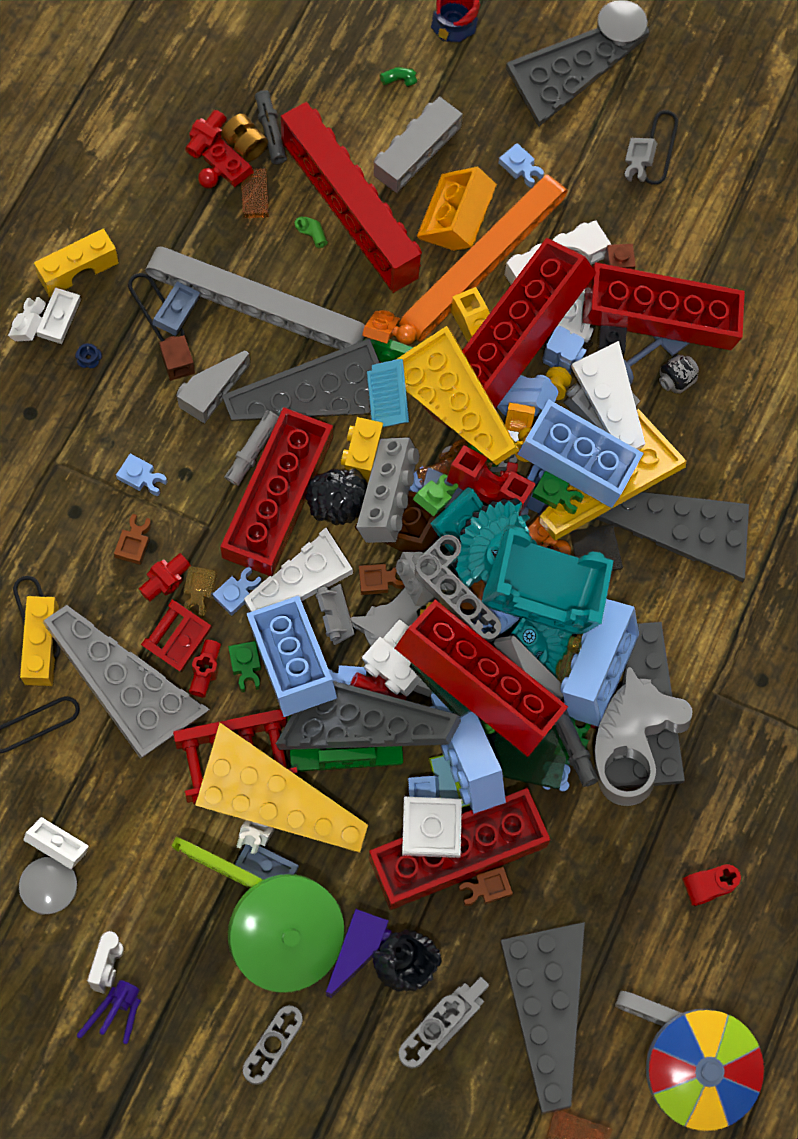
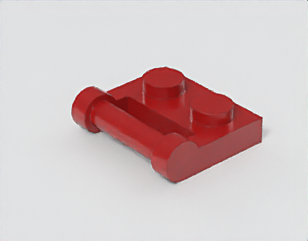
M172 599L168 604L170 608L150 637L148 639L145 638L141 645L182 673L213 627ZM180 614L184 618L161 649L157 644L177 615Z

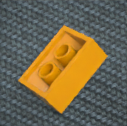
M478 166L442 174L417 237L420 240L453 251L472 248L497 184Z

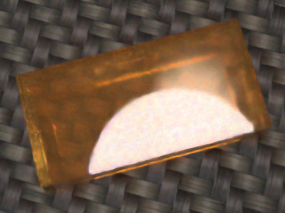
M266 168L253 169L254 173L241 182L243 218L269 217Z

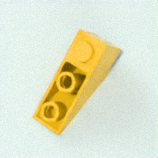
M476 287L457 294L452 298L451 313L467 342H469L490 314Z

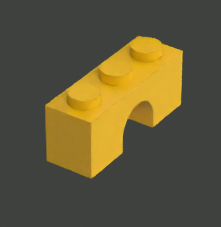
M103 228L34 262L41 284L49 297H51L55 287L62 290L72 287V279L80 271L92 268L94 273L98 274L118 264L116 248Z
M27 596L20 678L25 685L53 686L55 663L53 657V637L43 624V620L59 610L55 597Z

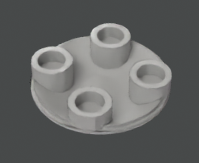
M616 0L606 4L601 9L597 24L602 33L613 40L614 44L624 46L627 42L635 41L644 34L647 27V17L637 4L626 0Z
M44 857L33 861L23 871L19 881V892L23 902L28 908L40 915L53 914L63 910L75 898L77 893V879L73 869L66 867L52 857Z

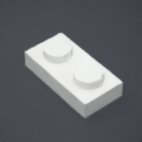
M55 287L36 331L37 336L62 344L81 301L80 295Z
M42 817L26 832L24 837L25 842L70 869L84 857L89 847Z

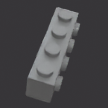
M438 97L433 103H428L422 115L417 120L413 119L408 124L406 131L401 136L397 135L392 140L390 147L385 152H380L373 162L374 176L398 193L461 128L463 114L441 97Z
M386 438L379 441L356 527L366 543L396 542L398 532L402 529L403 512L407 508L409 489L414 482L413 473L415 465L419 462V451L415 448L410 438Z

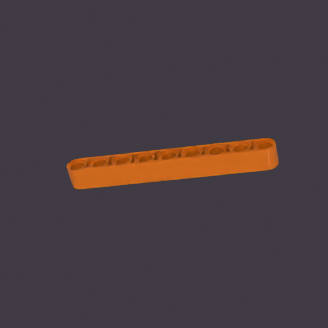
M549 174L545 175L404 314L399 322V326L404 324L413 326L417 333L416 340L418 342L424 340L451 313L453 296L477 287L564 200L568 189Z

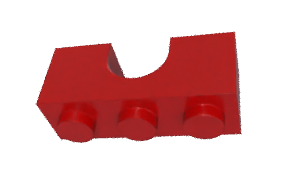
M464 445L451 464L447 482L452 485L457 483L458 488L465 490L467 487L472 488L479 499L488 504L492 501L499 502L502 499L510 501L517 498L522 502L520 516L531 498L536 483L513 471L505 480H502L501 477L493 474L486 465L487 457Z

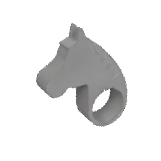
M405 587L389 604L378 607L372 606L366 616L351 617L350 619L352 626L365 634L367 643L371 647L379 637L383 639L399 619L407 626H410L419 617L420 609H426V606H415ZM426 675L413 691L431 698L432 692L442 687L433 683Z
M631 667L627 669L625 685L613 696L602 717L596 737L594 756L595 771L599 777L598 784L601 792L608 800L622 806H632L641 803L653 790L656 765L646 736L658 734L664 729L673 733L685 732L689 729L692 718V707L687 701L660 693L651 684V680L638 679ZM626 755V758H632L640 762L647 770L649 776L646 784L638 790L629 792L613 787L605 775V770L613 762V758L617 760L624 758L623 756Z

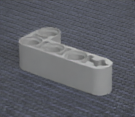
M444 535L418 559L414 570L415 577L446 609L487 642L491 643L501 631V622L448 569L457 560L461 551V544L455 536ZM449 544L453 546L455 553L451 556H446L442 554L440 546ZM424 563H430L434 566L435 573L425 575L422 573L420 566ZM443 583L452 584L455 593L445 595L440 590V585ZM466 602L473 605L475 612L472 615H465L460 610V605ZM481 613L483 616L474 625L472 622ZM491 624L493 626L491 632H482L483 625Z

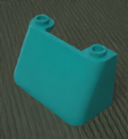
M512 527L504 532L481 602L486 607L519 618L524 616L526 620L572 634H584L602 624L614 560L604 558L605 556L599 552H589L588 555L578 558L531 543L532 537L527 534V530L520 527Z

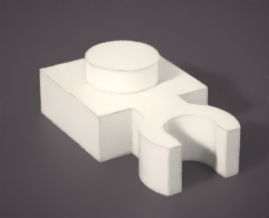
M39 297L36 298L35 302L31 298H27L24 303V312L17 314V317L12 322V328L8 336L14 341L33 340L42 320L39 314L44 310L46 303Z
M245 820L239 833L237 847L241 848L244 844L250 845L252 847L251 853L255 854L258 852L260 845L265 846L275 828Z

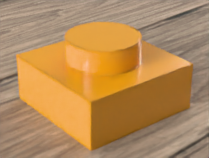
M509 402L505 420L507 430L520 432L523 428H532L535 407Z

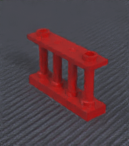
M281 709L173 731L176 748L186 751L193 789L185 790L187 803L193 802V804H196L203 780L197 748H199V745L206 743L213 745L219 723H222L253 746L252 737L254 733L265 731L266 734H269L274 760L287 768L284 750H279L276 745L282 727L286 726V717L283 716ZM297 767L288 769L298 776Z

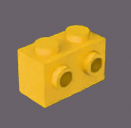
M357 417L355 426L350 425L347 441L351 443L349 450L344 449L341 465H344L345 470L348 471L351 468H356L360 471L366 482H369L380 439H382V422Z

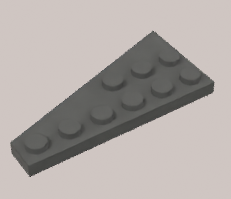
M369 338L222 395L231 421L261 420L266 410L279 416L283 407L309 417L371 414L367 371L372 370V365L379 364V360Z

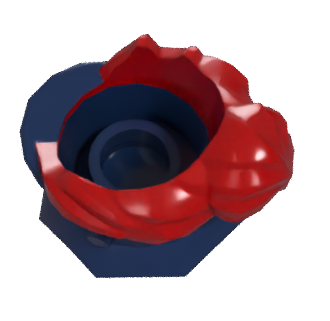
M437 0L431 28L442 41L460 42L468 36L475 34L478 21L476 16L480 8L479 0Z

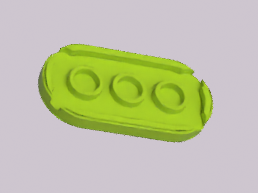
M175 837L171 845L174 850L178 852L181 850L187 857L248 888L263 880L179 837Z

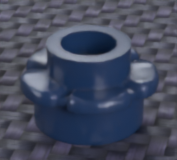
M83 344L78 348L75 357L80 367L92 369L99 364L102 355L100 350L94 345Z

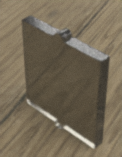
M613 524L598 527L590 525L586 529L574 530L569 533L575 557L580 558L588 555L589 552H599L605 556L604 558L614 560L612 571L623 569Z

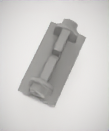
M338 584L329 590L327 586L318 588L316 599H318L321 612H325L323 620L326 636L330 637V641H333L334 645H337L354 635L342 586Z

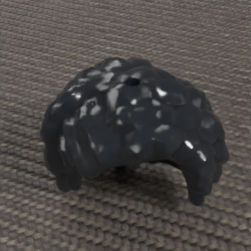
M351 468L349 471L331 469L326 473L315 475L309 481L305 497L310 507V514L317 521L325 520L335 526L352 523L355 518L359 517L367 489L366 480L356 468Z
M408 929L403 930L401 933H393L381 945L379 951L372 953L374 969L378 978L384 986H388L396 992L404 990L416 991L426 987L427 983L433 980V973L437 971V967L442 963L440 951L436 948L433 941L429 937L423 936V934L417 933L414 930L409 931Z

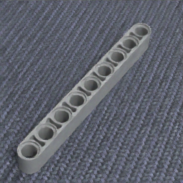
M157 247L145 269L146 273L155 280L173 287L178 281L200 292V297L338 350L359 343L365 338L362 336L365 325L357 320L165 247Z

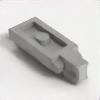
M482 977L471 988L465 983L462 987L459 986L452 994L463 1001L465 1012L463 1018L437 1046L439 1051L484 1003L480 996L489 987V984ZM455 1002L452 1005L448 1003L444 1005L446 1012L441 1018L438 1013L433 1016L442 1021L445 1028L450 1026L445 1020L451 1014L455 1016L459 1014L457 1012L458 1004ZM430 1023L424 1027L423 1034L428 1040H436L440 1036L441 1031L438 1025Z

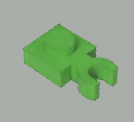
M446 474L441 475L437 483L432 480L428 482L413 498L415 502L432 516L438 514L450 502L458 488L457 483L453 486H448L444 483L447 478Z

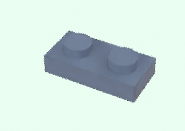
M177 281L154 317L153 325L176 336L199 300L200 292Z
M247 844L235 863L236 866L263 880L283 874L295 875L299 869V865L259 846L257 853L252 854V847Z

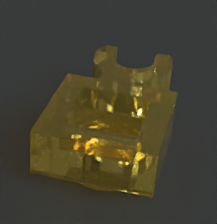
M189 566L184 593L191 595V598L184 605L186 609L190 611L193 605H199L198 615L202 617L205 615L206 606L203 600L204 598L212 599L217 576L216 571Z
M571 636L567 655H564L563 660L560 659L557 664L556 675L561 683L571 673V662L575 653L579 654L581 650L582 639Z

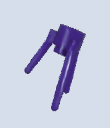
M119 980L116 988H111L108 996L84 1024L77 1037L82 1038L111 1002L113 1007L99 1033L101 1035L105 1034L119 1009L127 1011L128 1007H130L123 1043L127 1044L132 1031L136 1010L141 1002L137 998L140 990L128 982Z

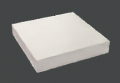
M404 797L402 856L460 858L462 799Z

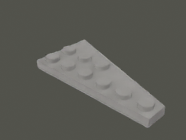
M64 606L43 620L47 630L140 759L173 737V731L184 729L210 710L191 698L183 689L173 685L165 676L135 654L121 647L113 638L94 627V624L69 606Z

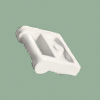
M106 932L102 935L88 978V983L92 989L104 994L107 986L112 987L115 979L116 970L113 969L115 959L120 958L124 952L123 946L114 932Z

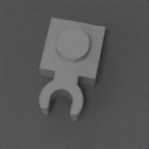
M631 138L625 159L627 164L630 165L625 171V177L628 181H632L635 173H638V179L641 182L645 181L646 172L644 168L645 166H652L657 147L655 139Z

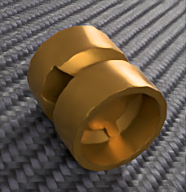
M245 114L234 116L222 128L221 137L246 162L255 160L267 148L268 139L259 129L255 128L253 122Z

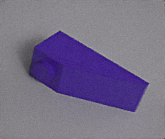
M355 909L326 990L327 997L332 998L373 958L372 953L379 951L380 946L391 934V930L387 929L388 920Z

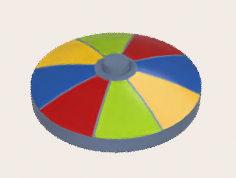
M695 1009L675 1016L656 1034L647 1056L646 1077L653 1099L668 1117L685 1127L710 1131L730 1126L740 1120L752 1108L762 1087L764 1064L762 1053L755 1037L743 1023L720 1011Z

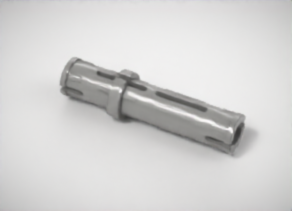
M266 410L241 452L238 451L235 455L236 460L224 476L226 480L234 485H240L250 467H254L256 464L255 459L269 439L279 418L278 415Z

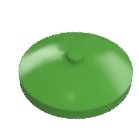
M293 874L273 876L251 887L234 908L228 928L229 949L237 967L255 985L274 992L298 991L319 981L335 964L344 940V921L341 910L333 896L317 882L307 877Z

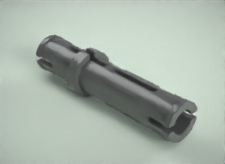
M262 90L254 95L259 111L258 121L262 123L265 137L268 139L271 162L273 164H281L287 160L277 124L278 114L273 109L270 92ZM266 110H267V113H268V116H269V120H270L269 122H268V118H267V115H266ZM272 132L276 143L275 145L271 134Z
M565 710L555 723V727L568 752L570 765L574 766L582 786L589 787L597 783L599 777L591 764L589 751L585 750L573 722L567 710Z

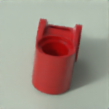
M726 864L707 871L704 870L691 874L682 880L692 906H697L731 893L739 885L741 875L735 866ZM723 873L725 877L732 878V881L729 883V886L727 882L720 881V878L723 876Z

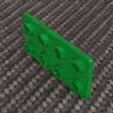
M402 746L354 747L352 749H290L291 768L297 767V772L397 766L403 764Z

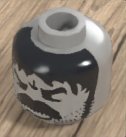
M676 355L660 367L661 378H659V382L666 391L671 390L674 393L680 394L697 381L699 368L691 357Z

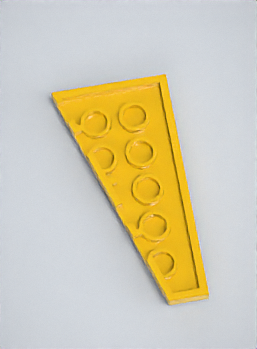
M448 326L397 358L403 359L406 392L495 465H498L519 451Z
M637 409L645 446L638 450L643 455L622 494L612 508L686 467V460L639 409ZM570 485L567 491H578L584 495L581 503L577 500L570 501L572 505L578 507L576 513H568L564 506L559 503L556 509L548 506L540 515L539 523L554 540H557L612 508Z
M219 723L195 806L353 851H361L368 824L222 723Z

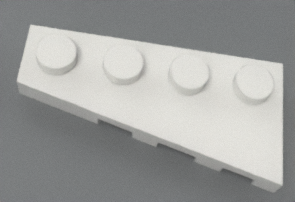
M619 341L572 363L571 368L605 431L637 450L643 448L645 440Z
M324 528L313 542H308L301 548V552L291 561L285 562L275 575L269 576L244 598V602L249 611L252 612L298 595L301 601L318 593V588L323 586L329 587L352 575L353 569L327 528Z

